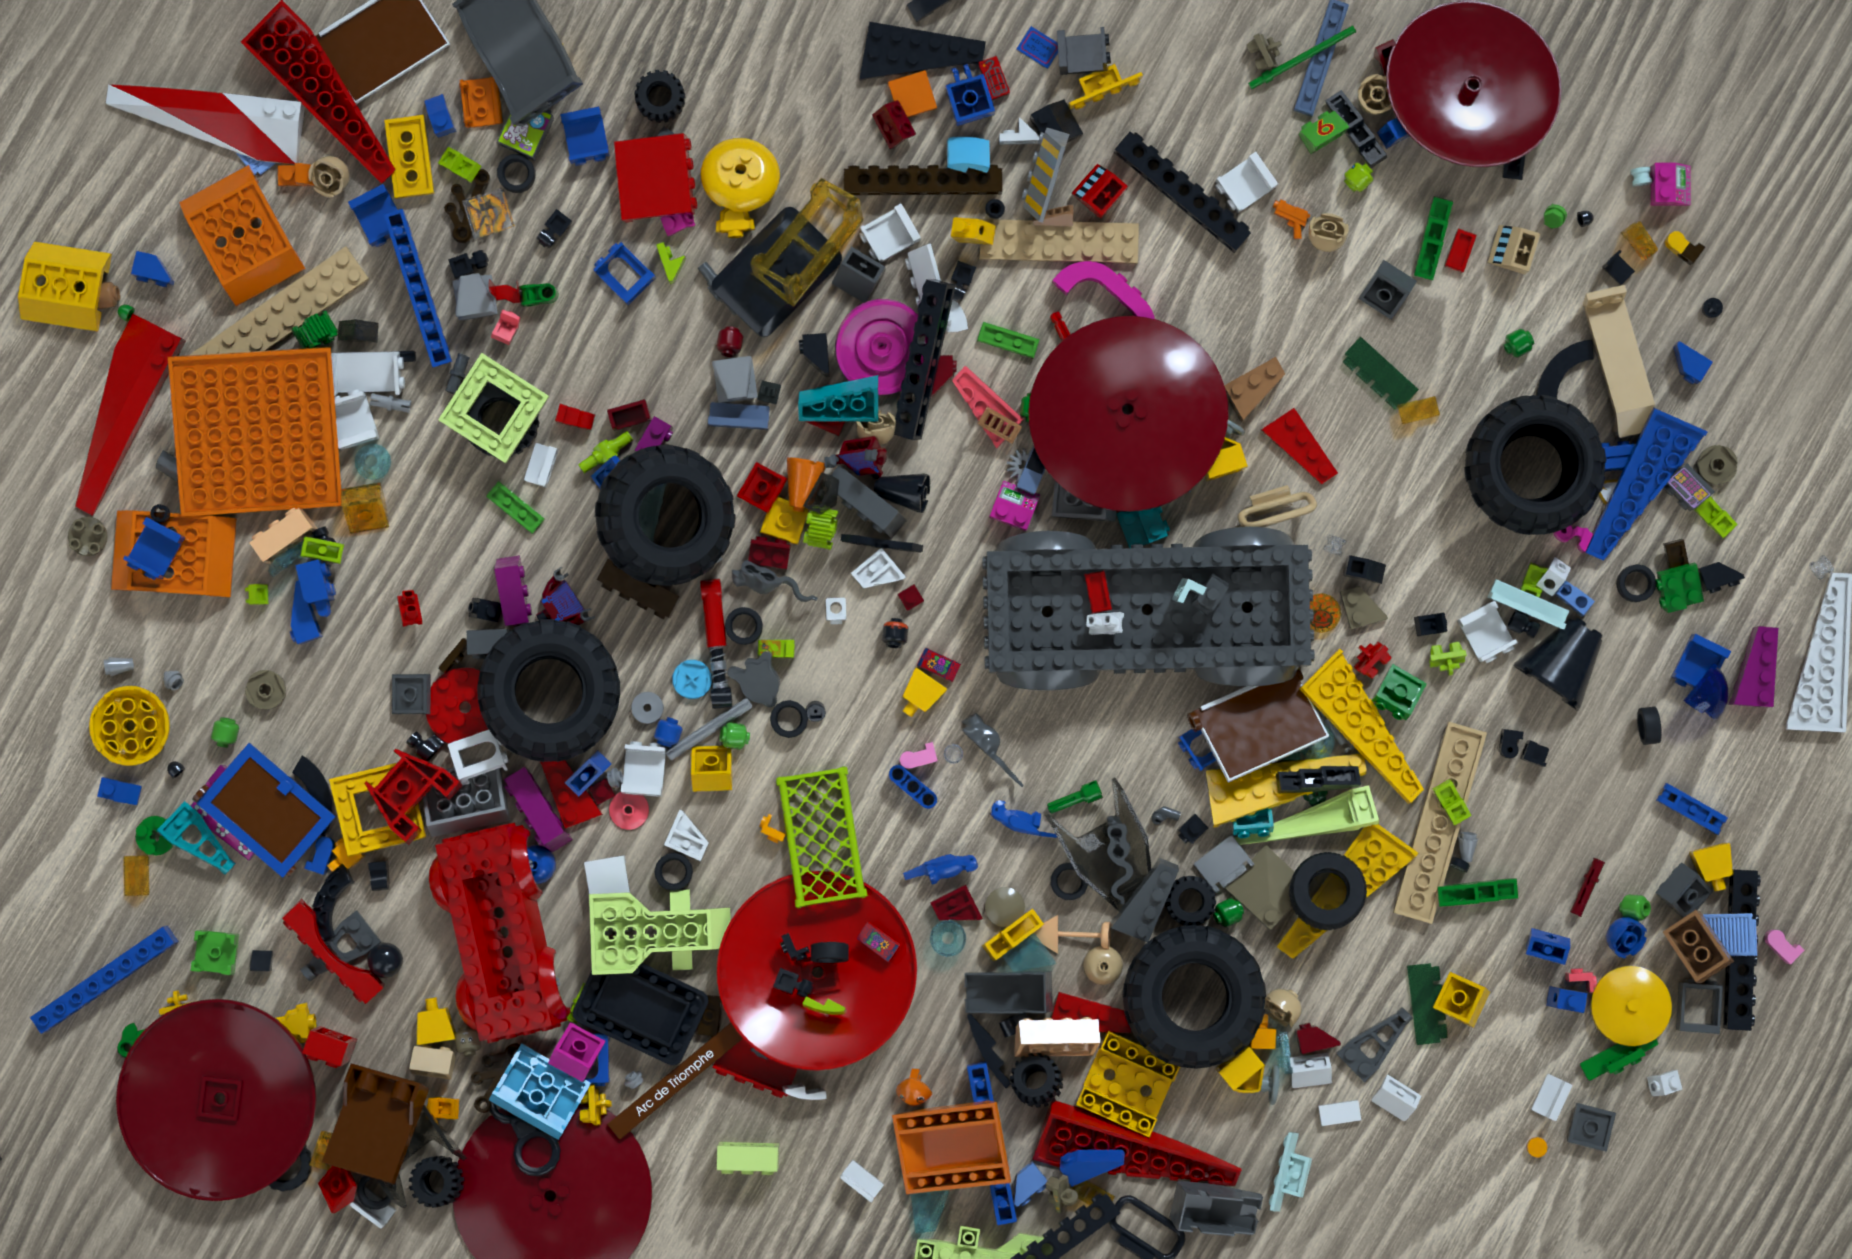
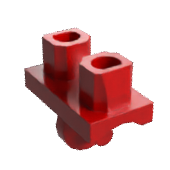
M414 590L402 591V596H397L402 626L422 625L423 620L417 594H414Z
M1377 642L1374 646L1370 643L1366 648L1360 645L1358 649L1361 653L1356 657L1359 661L1354 668L1371 679L1374 678L1378 670L1373 665L1377 661L1383 665L1387 664L1391 660V656L1387 652L1389 649L1380 642Z

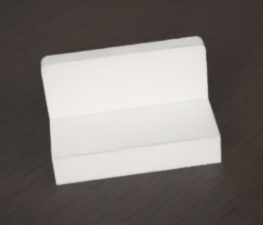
M536 443L524 480L547 488L559 450Z
M1328 1053L1289 1058L1292 1088L1332 1083V1068Z
M1547 1074L1531 1109L1556 1121L1573 1085Z
M1387 1075L1380 1089L1373 1096L1372 1102L1402 1121H1406L1416 1110L1421 1095Z
M854 1160L850 1162L840 1175L844 1182L871 1203L884 1186L881 1181Z
M365 1187V1194L370 1200H383ZM358 1196L349 1204L380 1229L387 1224L396 1211L389 1204L379 1210L369 1209L359 1201Z

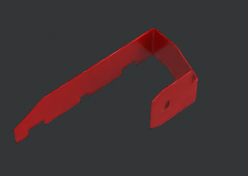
M489 279V292L491 290V294L494 297L496 296V300L506 299L512 303H521L518 281L517 289L509 285L495 286Z

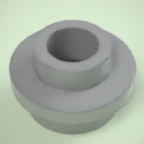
M612 768L611 771L607 772L609 785L618 788L623 782V774L617 768Z
M635 1071L629 1073L625 1077L624 1085L630 1089L639 1086L643 1082L641 1072L635 1073Z

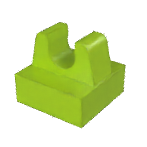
M250 584L245 588V592H249V599H245L246 603H249V605L269 604L267 584Z

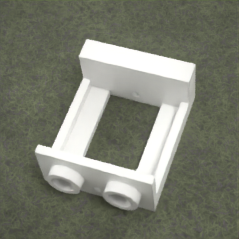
M490 730L448 744L458 780L463 786L470 783L469 778L501 767L505 771L508 770L506 763L509 762L505 751L502 752L500 747L502 744L492 735ZM483 742H491L495 745L496 752L492 758L467 767L464 766L460 753L461 750Z

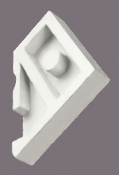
M882 548L851 573L863 589L906 578Z
M679 810L664 845L701 861L709 842L682 810Z

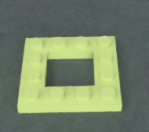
M481 353L438 420L504 463H507L549 396ZM488 381L521 402L500 435L467 415Z

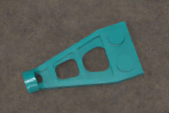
M186 801L157 830L169 843L216 867L224 875L236 864L228 857L201 815ZM189 825H195L201 833V840L196 844H191L182 839L181 835ZM206 840L216 849V853L212 857L206 856L199 850V847ZM226 860L227 862L221 866V861Z

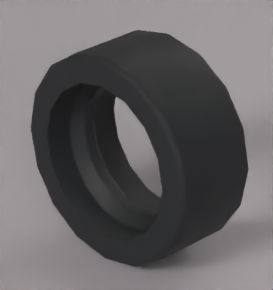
M511 154L499 163L497 177L500 184L507 191L522 193L533 185L536 171L532 162L527 157L520 154ZM519 162L526 166L528 177L524 183L513 185L506 180L505 170L511 163Z
M1636 564L1628 566L1617 577V590L1622 598L1635 603L1645 601L1656 590L1657 582L1655 581V575L1645 565ZM1632 572H1641L1647 578L1648 587L1640 595L1629 593L1625 587V579Z
M740 607L729 613L725 622V630L729 638L735 643L748 645L759 639L762 634L763 623L756 611L751 608ZM745 614L755 620L756 628L750 637L741 638L733 632L732 625L737 616Z
M787 700L780 702L774 707L771 712L770 721L772 728L777 734L782 737L792 738L802 734L806 729L808 717L805 708L796 701ZM784 708H795L801 716L800 725L792 731L784 730L778 724V714Z
M1655 706L1639 708L1637 724L1642 744L1660 743L1662 728L1657 708Z
M666 854L656 863L655 878L664 889L671 891L680 890L687 886L692 879V864L682 854ZM677 860L684 865L686 873L682 881L673 884L664 879L662 869L666 862Z
M1063 863L1054 869L1050 884L1053 892L1058 897L1064 900H1075L1086 892L1088 876L1081 866L1075 863ZM1074 870L1080 875L1081 885L1076 892L1065 893L1059 888L1058 877L1063 871Z
M819 942L811 944L812 962L841 963L849 960V945L846 943Z
M363 1175L357 1186L359 1201L369 1209L379 1210L385 1208L391 1203L395 1195L396 1184L387 1183V1196L383 1200L372 1201L366 1196L364 1189L366 1183L373 1178Z

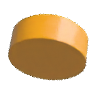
M1533 1137L1527 1142L1526 1148L1531 1156L1538 1158L1546 1154L1547 1143L1540 1137Z

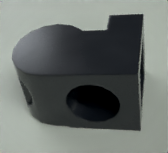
M1501 729L1500 755L1508 759L1516 757L1519 752L1517 739L1523 740L1524 732Z
M389 861L368 863L372 891L389 890Z
M1018 1013L999 1022L1005 1038L1016 1034V1026L1019 1021L1027 1018L1026 1013Z

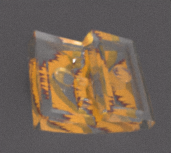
M501 188L462 201L474 239L515 226L504 190Z

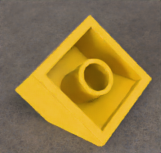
M724 746L692 747L691 781L693 792L732 790L731 748Z
M1449 972L1433 1008L1474 1028L1490 991L1477 983Z

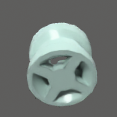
M1650 167L1630 170L1634 178L1632 181L1633 186H1643L1652 183V178L1649 176Z

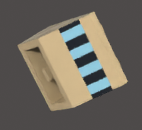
M1499 225L1487 263L1525 275L1530 270L1540 233L1520 227Z

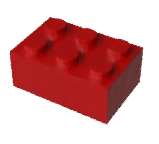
M319 1026L310 1030L302 1053L307 1055V1059L316 1062L323 1060L326 1061L325 1065L337 1068V1066L340 1067L350 1062L358 1039Z

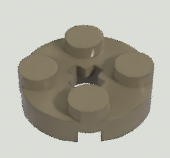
M1714 445L1701 452L1696 462V467L1704 481L1712 485H1719L1729 482L1736 475L1738 461L1735 453L1730 448ZM1714 460L1722 462L1720 465L1721 470L1713 468Z
M260 670L252 674L248 679L245 694L253 706L269 710L279 706L285 699L286 684L283 678L276 672ZM264 684L267 687H271L270 694L268 695L261 693Z

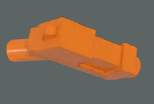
M1275 200L1273 208L1276 210L1274 214L1288 220L1287 225L1293 227L1294 239H1302L1301 226L1305 227L1306 221L1311 215L1308 214V211L1287 204L1284 200Z

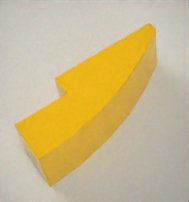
M1032 908L985 942L982 947L990 958L996 961L1042 927L1044 923Z

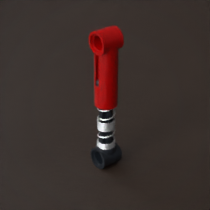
M701 580L700 587L703 600L707 648L711 649L709 652L712 655L710 659L712 661V678L714 679L713 689H711L712 708L733 707L731 687H728V683H726L728 680L725 676L727 672L725 669L727 668L723 648L727 645L721 580Z

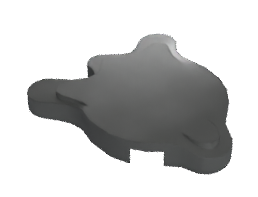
M764 651L758 659L747 658L745 661L746 669L731 666L728 669V676L740 684L742 692L749 700L764 704L767 707L776 705L780 678L772 666V653L770 651Z

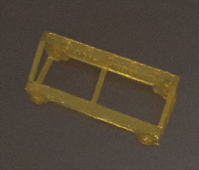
M820 178L817 183L812 185L810 201L766 254H756L750 263L753 274L792 306H795L864 221L860 199L823 178ZM829 188L849 199L847 207L830 193ZM830 198L845 211L843 214L844 221L817 252L797 234L823 202ZM796 239L815 255L800 275L795 273L793 276L788 275L784 279L768 270L791 241ZM766 274L782 283L785 294L764 278L763 275Z

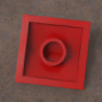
M756 462L737 497L769 513L788 479Z
M332 1166L318 1182V1185L331 1213L335 1214L354 1201L357 1186L350 1171Z

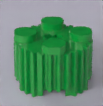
M323 311L321 316L318 313L311 315L304 320L305 322L302 323L301 327L298 328L296 325L291 329L302 349L318 348L317 346L322 343L327 345L333 342L338 335V330L327 311Z

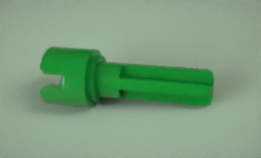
M1097 780L1081 785L1082 788L1077 792L1049 802L1047 804L1049 812L1053 814L1084 801L1089 804L1102 799V792Z

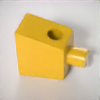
M954 217L951 237L959 243L993 245L996 225L980 219Z
M915 668L902 696L909 701L902 711L911 718L918 708L926 712L946 692L947 688L918 668Z
M1722 843L1690 851L1689 855L1699 876L1705 882L1712 881L1714 891L1726 889L1724 877L1733 875L1730 843Z
M437 997L425 999L426 1011L417 1013V1045L455 1039L456 1030L448 1007L438 1008Z

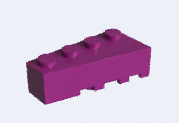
M1753 627L1745 651L1746 654L1740 667V673L1734 686V692L1728 705L1774 707L1779 628Z
M526 767L521 768L504 779L507 783V786H505L507 792L511 797L514 795L517 802L515 805L520 813H525L527 818L524 820L530 829L534 828L537 833L534 837L540 846L544 845L551 852H554L573 840L570 834H567L562 829L563 823L552 812L553 807L546 797L542 796L541 788Z

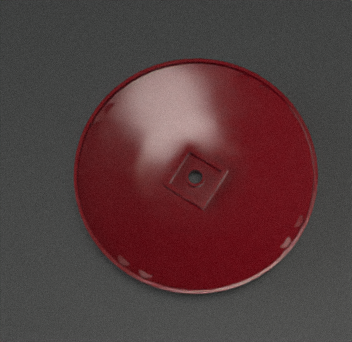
M1140 316L1106 318L1086 325L1070 334L1059 343L1044 361L1033 384L1029 403V426L1032 441L1039 459L1047 472L1063 489L1074 497L1090 505L1112 511L1132 512L1149 510L1166 505L1188 493L1207 475L1214 465L1222 449L1228 425L1226 389L1222 377L1209 354L1198 342L1182 330L1157 319ZM1125 405H1131L1134 411L1127 415L1123 413L1122 408Z
M208 999L191 1002L165 1013L149 1025L136 1039L124 1060L119 1075L116 1095L117 1117L123 1139L130 1153L141 1168L156 1182L177 1194L193 1199L206 1201L232 1200L253 1194L267 1187L280 1178L297 1160L308 1141L314 1123L316 1086L310 1062L306 1058V1054L302 1053V1046L289 1029L278 1019L244 1002L227 999ZM217 1093L225 1095V1102L223 1104L216 1102L215 1097Z
M579 1103L558 1140L561 1153L556 1167L548 1174L529 1176L523 1173L515 1163L513 1154L518 1137L512 1125L503 1124L492 1115L489 1116L467 1141L459 1157V1166L457 1167L463 1171L460 1175L464 1177V1181L461 1182L464 1188L459 1191L461 1195L455 1198L456 1201L453 1202V1209L459 1232L475 1259H628L638 1246L645 1232L652 1207L650 1169L646 1156L634 1134L630 1131L619 1139L608 1126V1123L616 1115L607 1109V1114L601 1115L600 1111L601 1125L595 1126L593 1123H583L580 1120V1110L589 1109V1103ZM503 1108L499 1109V1112L504 1115H514ZM536 1137L529 1140L522 1150L523 1161L526 1165L533 1168L544 1166L552 1156L551 1144L544 1138ZM546 1191H554L556 1199L548 1201L545 1198Z

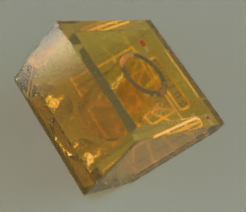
M381 482L341 489V505L350 534L389 527L386 501Z

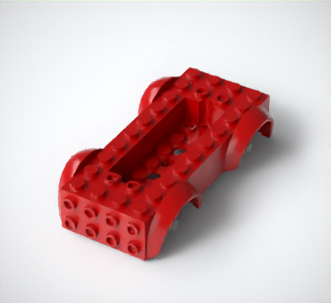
M515 823L442 839V844L435 845L437 856L432 861L429 870V885L433 898L443 910L451 913L464 973L458 980L455 994L459 1014L470 1028L478 1032L479 1041L487 1040V1043L511 1039L520 1035L525 1036L538 1031L552 1030L553 1028L560 1027L561 1022L567 1021L571 1013L570 1007L565 1006L558 990L560 982H556L559 981V978L555 977L554 970L556 950L547 947L537 900L543 893L534 880L531 871L533 864L530 865L533 862L528 858L527 839L531 836L530 831L523 825L516 826ZM496 907H501L504 910L502 918H497L494 914ZM503 926L506 927L509 931L507 937H504L501 934V928ZM506 946H510L513 950V955L509 958L503 954V949Z

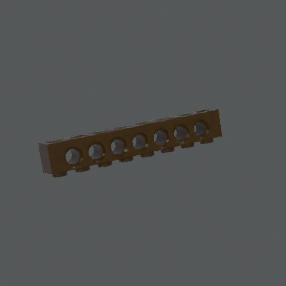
M852 165L848 166V169H844V196L1002 195L1003 192L1002 168H998V165H990L987 173L969 167L966 173L948 167L939 168L938 165H928L927 168H919L918 165H909L907 168L889 165L885 169H880V166L870 165L868 169H860V166ZM905 175L909 178V182L907 184H900L898 178ZM925 175L929 181L926 184H920L917 179ZM945 175L949 181L946 184H940L937 181L938 177ZM960 175H965L968 178V182L960 184L957 178ZM985 175L988 181L985 184H980L977 181V177ZM861 176H867L870 180L867 184L862 185L858 179ZM880 176H887L889 182L885 185L878 182Z

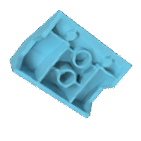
M521 1043L491 1094L489 1101L559 1140L591 1083L587 1080L582 1082L548 1064V1058Z

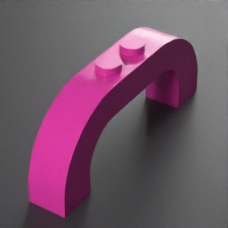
M1092 261L1077 262L1061 270L1052 280V283L1066 296L1081 282H1097L1134 316L1155 319L1152 309L1141 297L1142 293L1135 286L1131 288L1126 283L1128 280L1121 273L1116 274L1103 264Z

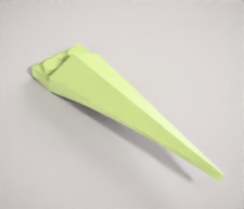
M1368 785L1350 789L1318 805L1273 823V832H1270L1268 836L1260 837L1258 834H1250L1248 838L1235 837V840L1239 845L1354 831L1362 827L1379 824V818Z

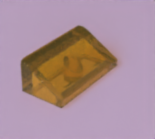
M147 855L124 856V896L149 895V857Z

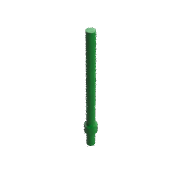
M1352 25L1270 71L1266 70L1261 73L1260 77L1248 83L1251 90L1265 82L1267 84L1273 81L1274 77L1356 33V29Z

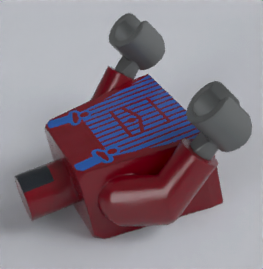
M875 436L846 440L843 442L839 454L824 457V463L826 468H834L837 464H844L856 475L870 474L873 479H878L883 474L882 467L887 459V450L881 448Z
M563 567L555 570L543 590L541 603L545 609L536 614L538 620L552 618L557 621L571 622L579 626L586 621L595 619V616H588V611L592 609H585L568 582L564 579L569 575L568 572L562 575L560 570Z

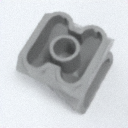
M470 274L460 276L458 280L452 281L456 301L455 314L459 320H470L498 314L495 297L491 294V290L489 292V279L492 281V275Z
M751 356L712 362L718 403L758 398Z

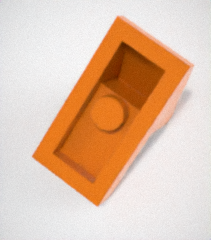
M295 163V165L278 166V186H315L308 178L311 164Z

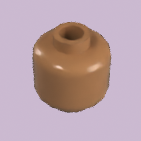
M103 282L98 308L115 307L121 299L119 287L115 286L112 282Z

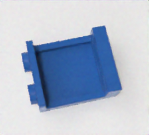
M1691 634L1671 677L1676 679L1675 683L1682 687L1688 685L1694 688L1693 692L1698 695L1711 694V687L1724 660L1729 657L1731 651L1702 636Z

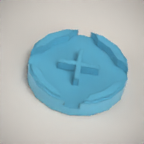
M686 660L680 663L675 668L672 676L675 690L682 697L688 699H698L704 696L712 684V674L709 668L703 662L697 660Z

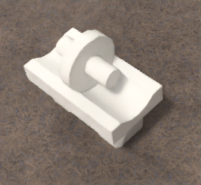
M1113 612L1088 615L1086 626L1089 627V634L1112 635L1122 633L1124 613Z

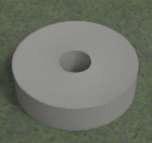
M643 692L634 698L631 709L633 716L639 722L650 724L660 719L664 711V705L661 698L655 693ZM646 704L651 705V710L648 712L644 710Z

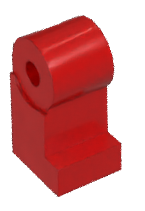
M560 404L555 421L560 424L592 430L596 415Z

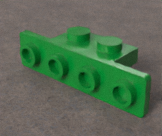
M1655 1039L1640 1046L1615 1044L1580 1063V1067L1589 1081L1606 1072L1616 1075L1625 1070L1624 1066L1628 1064L1635 1065L1641 1062V1057L1645 1056L1644 1052L1652 1049L1659 1043Z

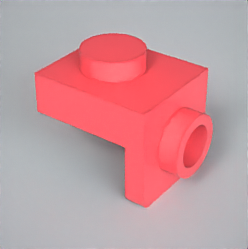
M502 310L491 338L510 345L519 328L520 317L513 312Z
M1583 968L1571 969V972L1565 973L1566 981L1568 982L1586 981L1587 992H1594V988L1597 987L1596 976H1593V972H1583Z

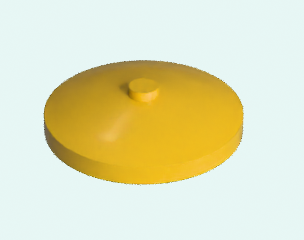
M1624 966L1608 972L1598 981L1597 987L1592 992L1590 1009L1596 1027L1606 1038L1623 1046H1640L1655 1040L1665 1030L1671 1017L1672 1002L1666 985L1656 974L1642 967Z

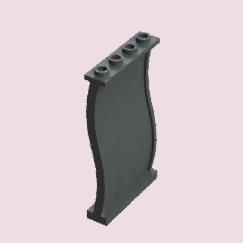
M457 0L452 4L457 9L475 49L499 87L510 111L511 117L509 118L513 125L525 126L583 85L581 78L576 75L562 42L537 0Z

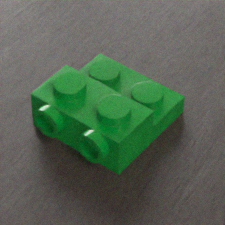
M1695 562L1656 572L1658 578L1655 579L1657 582L1656 587L1661 593L1659 604L1661 609H1664L1667 613L1687 609L1688 605L1704 602L1698 567Z
M1392 664L1371 701L1375 702V706L1378 709H1387L1392 712V716L1395 719L1407 720L1411 716L1427 683Z

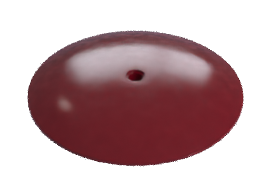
M1449 2L1423 12L1413 19L1398 36L1395 42L1396 46L1392 47L1387 64L1386 84L1389 101L1403 129L1429 153L1445 161L1462 166H1499L1528 154L1544 140L1551 130L1561 103L1562 89L1559 69L1555 57L1543 37L1518 15L1497 5L1485 2ZM1468 85L1474 86L1475 89H1471Z

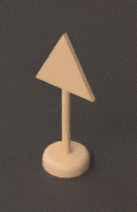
M1058 915L1043 922L1044 925L1030 935L1031 938L1057 954L1058 936L1101 938V947L1109 949L1111 945V923L1104 922L1101 926V933L1058 931Z

